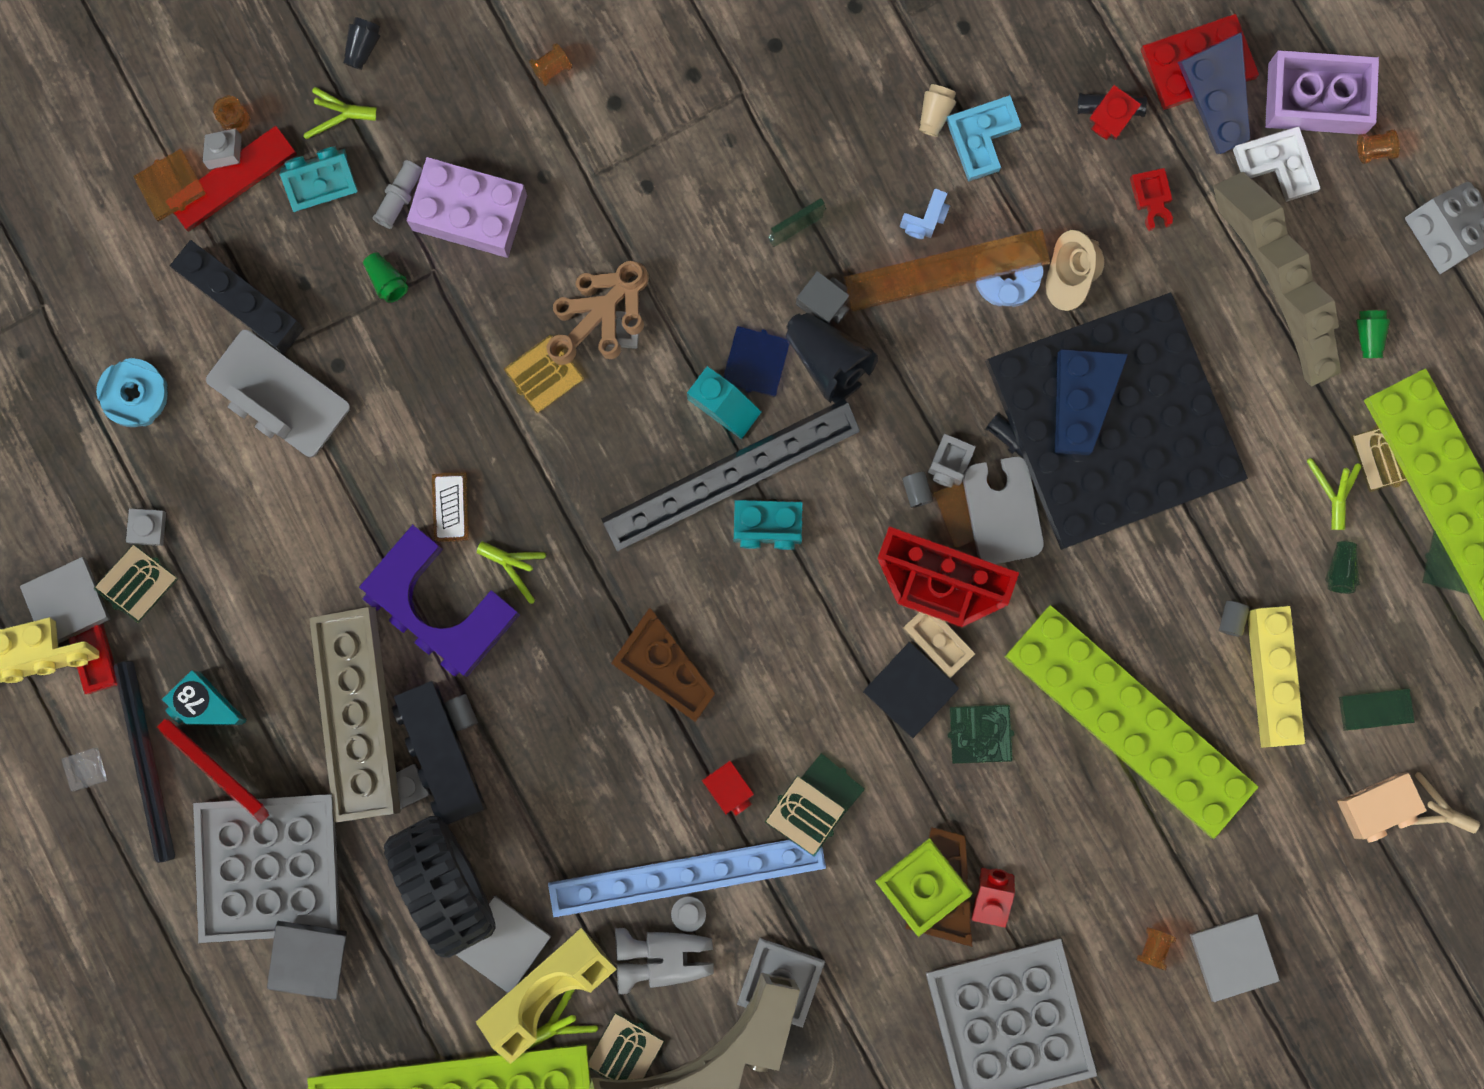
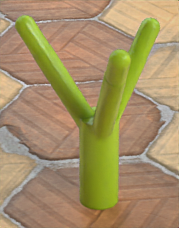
M314 87L312 92L322 98H315V104L342 113L304 133V138L309 139L348 118L376 121L377 108L348 105Z
M1309 458L1307 460L1308 465L1332 501L1331 530H1345L1346 499L1361 469V464H1355L1351 473L1348 468L1343 469L1338 494L1336 495L1315 461Z
M482 541L477 548V554L501 564L527 601L533 604L535 602L534 597L511 565L531 572L533 566L520 560L546 558V553H507Z
M575 989L565 992L548 1023L536 1030L537 1041L528 1048L529 1050L554 1035L598 1031V1026L596 1025L567 1026L576 1020L575 1015H570L557 1022Z

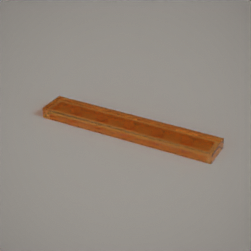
M1038 229L844 278L852 311H857L1050 264L1043 229Z

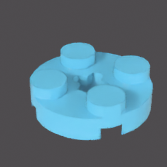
M129 358L115 366L111 365L102 373L97 384L96 393L101 408L104 410L103 412L112 421L126 427L148 426L161 414L166 405L168 385L165 378L162 377L154 366L140 359ZM134 384L139 385L138 391L140 396L134 398L132 402H128V396L124 394L125 389H132Z

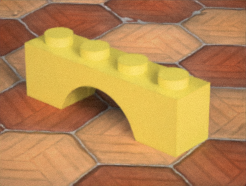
M581 928L476 1021V1024L491 1047L511 1064L537 1041L536 1030L538 1020L551 1000L563 992L574 989L591 993L617 969L600 946Z

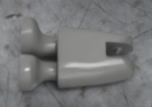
M615 928L617 961L647 957V964L617 963L618 995L628 994L635 983L643 980H649L650 988L694 981L714 974V963H687V952L713 950L712 938L680 933L647 932V941H639L633 939L627 929Z

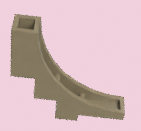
M1244 172L1213 185L1219 213L1233 227L1253 255L1280 305L1300 358L1305 381L1312 387L1341 373L1334 329L1339 327L1335 301L1313 281L1309 253L1288 235L1283 207Z
M761 973L752 999L738 1022L717 1044L700 1057L675 1070L648 1078L628 1080L592 1078L589 1089H739L745 1064L759 1072H767L768 1069L779 1071L800 989L793 979Z

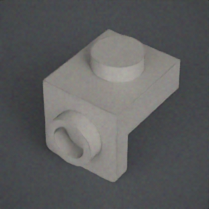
M944 434L928 473L934 475L933 480L941 485L952 487L953 484L959 486L965 476L964 471L968 467L975 446Z

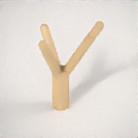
M1420 772L1415 774L1417 780L1438 803L1430 801L1427 804L1428 807L1441 815L1418 818L1419 821L1412 825L1448 822L1473 834L1477 832L1480 826L1479 821L1453 810Z

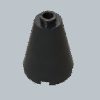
M811 313L796 314L786 326L788 329L786 338L824 398L830 403L832 401L837 403L850 397L863 385L858 381L865 372L870 376L876 367L878 355L871 348Z

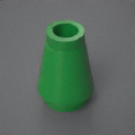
M379 252L372 253L364 259L363 265L380 299H384L387 303H393L407 293L406 277L382 257Z
M1387 310L1359 311V319L1356 320L1362 358H1383L1391 320L1387 319Z

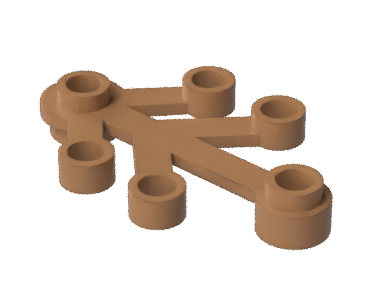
M627 261L618 267L616 273L600 275L583 273L576 280V287L582 295L592 296L597 292L598 288H613L606 296L571 300L562 297L554 302L553 311L560 320H569L575 313L590 312L568 336L556 335L549 340L546 348L547 353L556 364L565 365L572 362L576 356V347L601 321L602 339L598 345L599 351L606 359L618 357L621 353V345L616 339V305L624 296L626 314L622 318V326L631 335L639 334L643 330L644 321L639 315V292L647 286L649 281V274L644 265L639 262ZM638 276L636 280L628 283L630 277ZM592 281L588 288H582L585 282ZM569 305L567 311L563 313L559 312L561 307ZM631 320H638L635 326L628 327ZM615 344L611 351H605L607 345ZM563 349H569L565 355L559 356Z

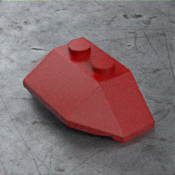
M890 526L877 558L898 605L959 627H964L1008 606L1019 576V572Z

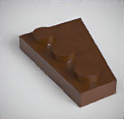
M930 827L928 838L932 840L968 887L965 836ZM969 898L923 934L973 947ZM906 922L904 928L912 930Z

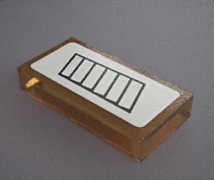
M467 473L432 474L434 542L469 541Z

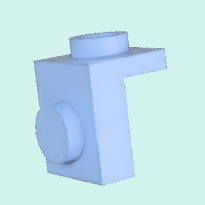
M934 189L924 219L904 213L900 227L906 229L905 233L911 237L924 239L926 236L931 238L936 223L944 224L950 205L944 203L947 193Z

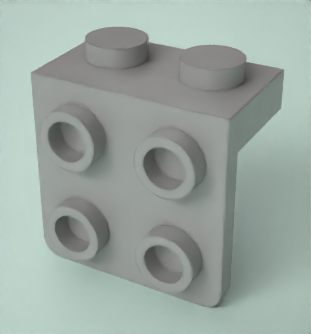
M1465 182L1431 199L1405 217V220L1439 274L1444 273L1469 256L1484 249V202L1480 192L1470 182Z

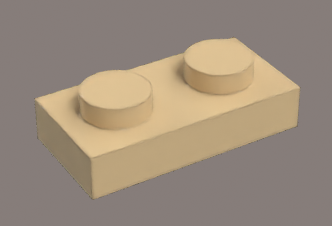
M919 612L903 627L904 631L949 678L975 655L949 625L940 619Z

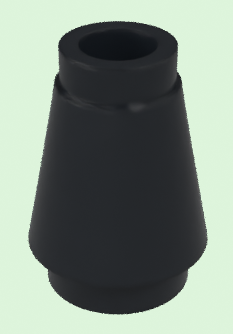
M358 17L354 18L353 24H349L345 58L343 61L345 65L359 70L363 69L364 64L381 37L378 34L380 26Z

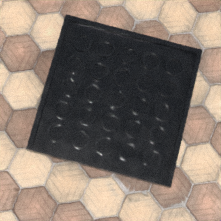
M1171 292L993 356L985 361L1061 550L1248 479ZM1061 349L1128 354L1093 452L1089 455L1055 453L1057 357Z

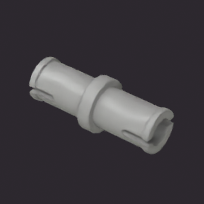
M408 160L403 162V166L393 184H388L385 189L386 196L376 214L372 217L374 221L389 229L393 227V223L404 204L408 205L411 200L410 193L423 169Z

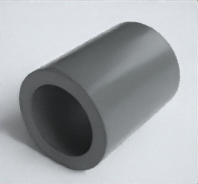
M918 472L902 478L911 508L933 502L925 472Z
M1226 601L1218 631L1231 636L1242 637L1250 607L1238 602Z
M466 694L444 703L456 732L478 723Z

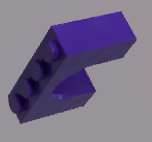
M412 524L359 586L366 593L362 599L371 607H376V611H379L381 607L392 615L388 621L402 633H405L407 629L418 637L414 643L429 655L433 651L444 659L440 665L456 677L461 673L463 676L468 677L520 614L491 590L462 623L445 629L426 625L415 611L413 591L420 576L443 549Z

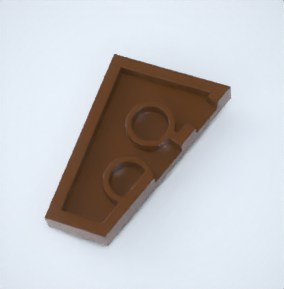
M649 608L611 664L696 722L715 693L652 609Z

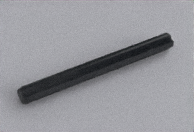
M132 661L119 662L114 665V671L154 859L157 863H163L175 859V852L136 670Z

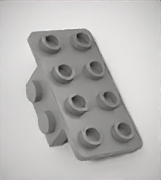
M242 330L206 377L208 385L231 401L227 406L229 409L243 419L249 414L258 421L255 428L270 439L275 434L309 458H313L318 454L350 411V405L347 401L249 330Z

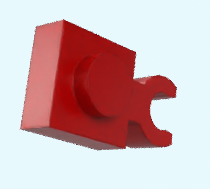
M1165 168L1132 175L1130 181L1137 210L1146 208L1148 210V215L1145 219L1147 230H1154V217L1156 216L1164 219L1166 228L1170 227L1173 222V216L1164 207V204L1171 203L1173 199Z

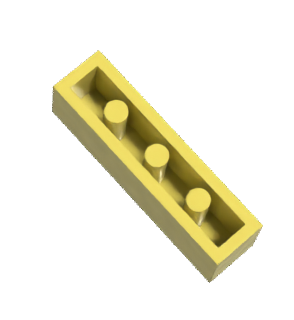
M1290 606L1251 610L1248 612L1247 620L1261 748L1305 744Z

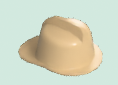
M1070 230L1063 233L1057 240L1046 279V291L1052 305L1059 310L1070 311L1078 308L1085 301L1092 282L1101 275L1104 268V256L1099 247V242L1090 239L1081 231Z

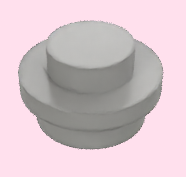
M683 897L672 908V921L682 931H695L705 921V907L695 897Z

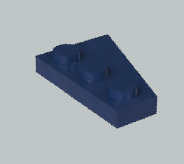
M1241 32L1178 62L1216 154H1222L1250 140Z
M1062 349L1058 352L1055 453L1089 455L1093 452L1128 354Z

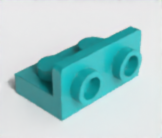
M332 146L318 151V157L305 161L304 156H300L284 162L286 167L281 168L279 174L293 212L358 192L345 149L337 151L336 146Z
M735 500L733 542H740V548L759 549L761 548V543H774V549H795V544L802 543L803 502Z

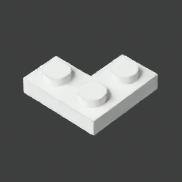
M1299 126L1237 145L1233 149L1240 172L1246 173L1250 178L1275 171L1286 202L1316 193L1321 189Z

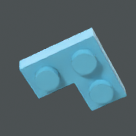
M1010 95L947 116L946 121L968 182L1000 171L1001 165L991 139L1018 131L1021 128V123Z

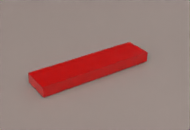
M274 126L240 151V163L213 169L168 201L167 204L189 232L284 165V162L294 158L297 153L278 127Z
M164 719L157 726L165 738L260 824L269 817L268 810L260 801L169 719Z

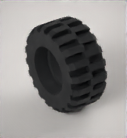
M429 816L387 839L384 844V854L388 861L389 870L393 875V880L413 921L417 924L420 933L427 940L428 945L435 951L436 955L450 958L493 934L496 929V923L486 895L462 847L441 817Z

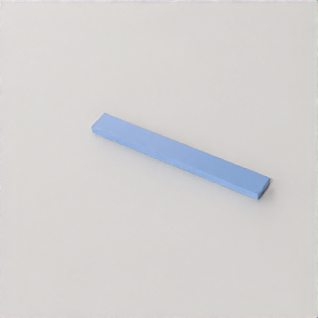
M820 834L810 836L818 843H821ZM789 839L549 882L548 887L553 917L821 870L826 869L822 843L813 855Z

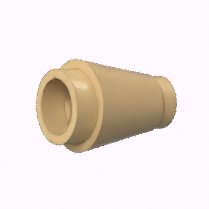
M930 85L929 91H925L920 132L938 137L939 131H941L947 120V116L950 115L956 104L954 100L956 92L943 86Z

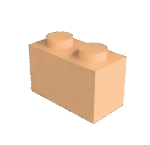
M1397 773L1337 801L1354 839H1367L1368 843L1387 836L1386 829L1398 825L1400 829L1418 822L1417 815L1426 812V808L1409 773Z

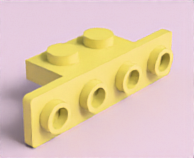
M50 617L0 630V683H17L22 681L23 677L34 674L49 675L54 673L56 669L66 666L81 667L88 664V661L99 658V650L87 642H79L58 648L56 621Z

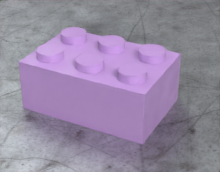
M1278 50L1268 63L1265 128L1292 129L1299 126L1300 130L1365 135L1376 124L1379 57Z
M426 157L407 222L412 231L508 258L526 202L527 193L523 184Z

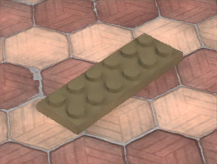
M366 607L309 618L330 794H332L334 823L401 813L376 607Z

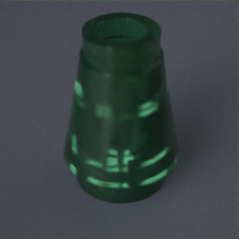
M1348 541L1336 543V549L1325 581L1328 583V590L1340 594L1355 593L1356 586L1360 585L1357 544Z

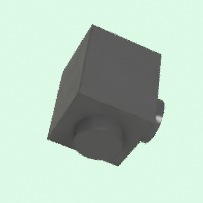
M818 271L796 298V305L806 313H811L829 325L833 321L839 324L850 310L846 306L849 300V295L846 293L847 288L837 279L832 277L828 280Z

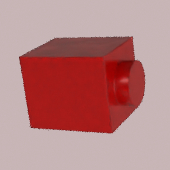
M728 761L702 780L725 814L732 811L737 816L752 805L749 798L754 794L731 761Z

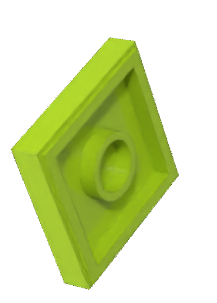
M930 838L875 880L876 884L917 937L973 894Z

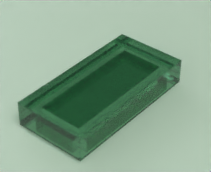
M1410 689L1339 697L1344 731L1415 723Z

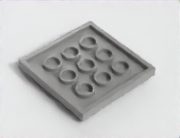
M332 794L257 799L269 812V817L262 824L254 819L236 801L193 803L198 943L274 938L278 920L340 930L336 828L333 818Z
M1060 938L925 972L955 1089H1050L1097 1076Z

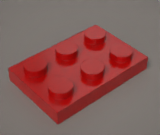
M1236 14L1142 46L1141 53L1163 111L1193 101L1178 62L1234 34L1242 32L1246 82L1254 80L1259 76Z

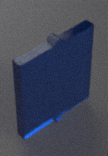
M737 326L723 378L735 387L745 389L746 393L754 391L776 397L790 342L788 339L767 334L766 330L758 332Z

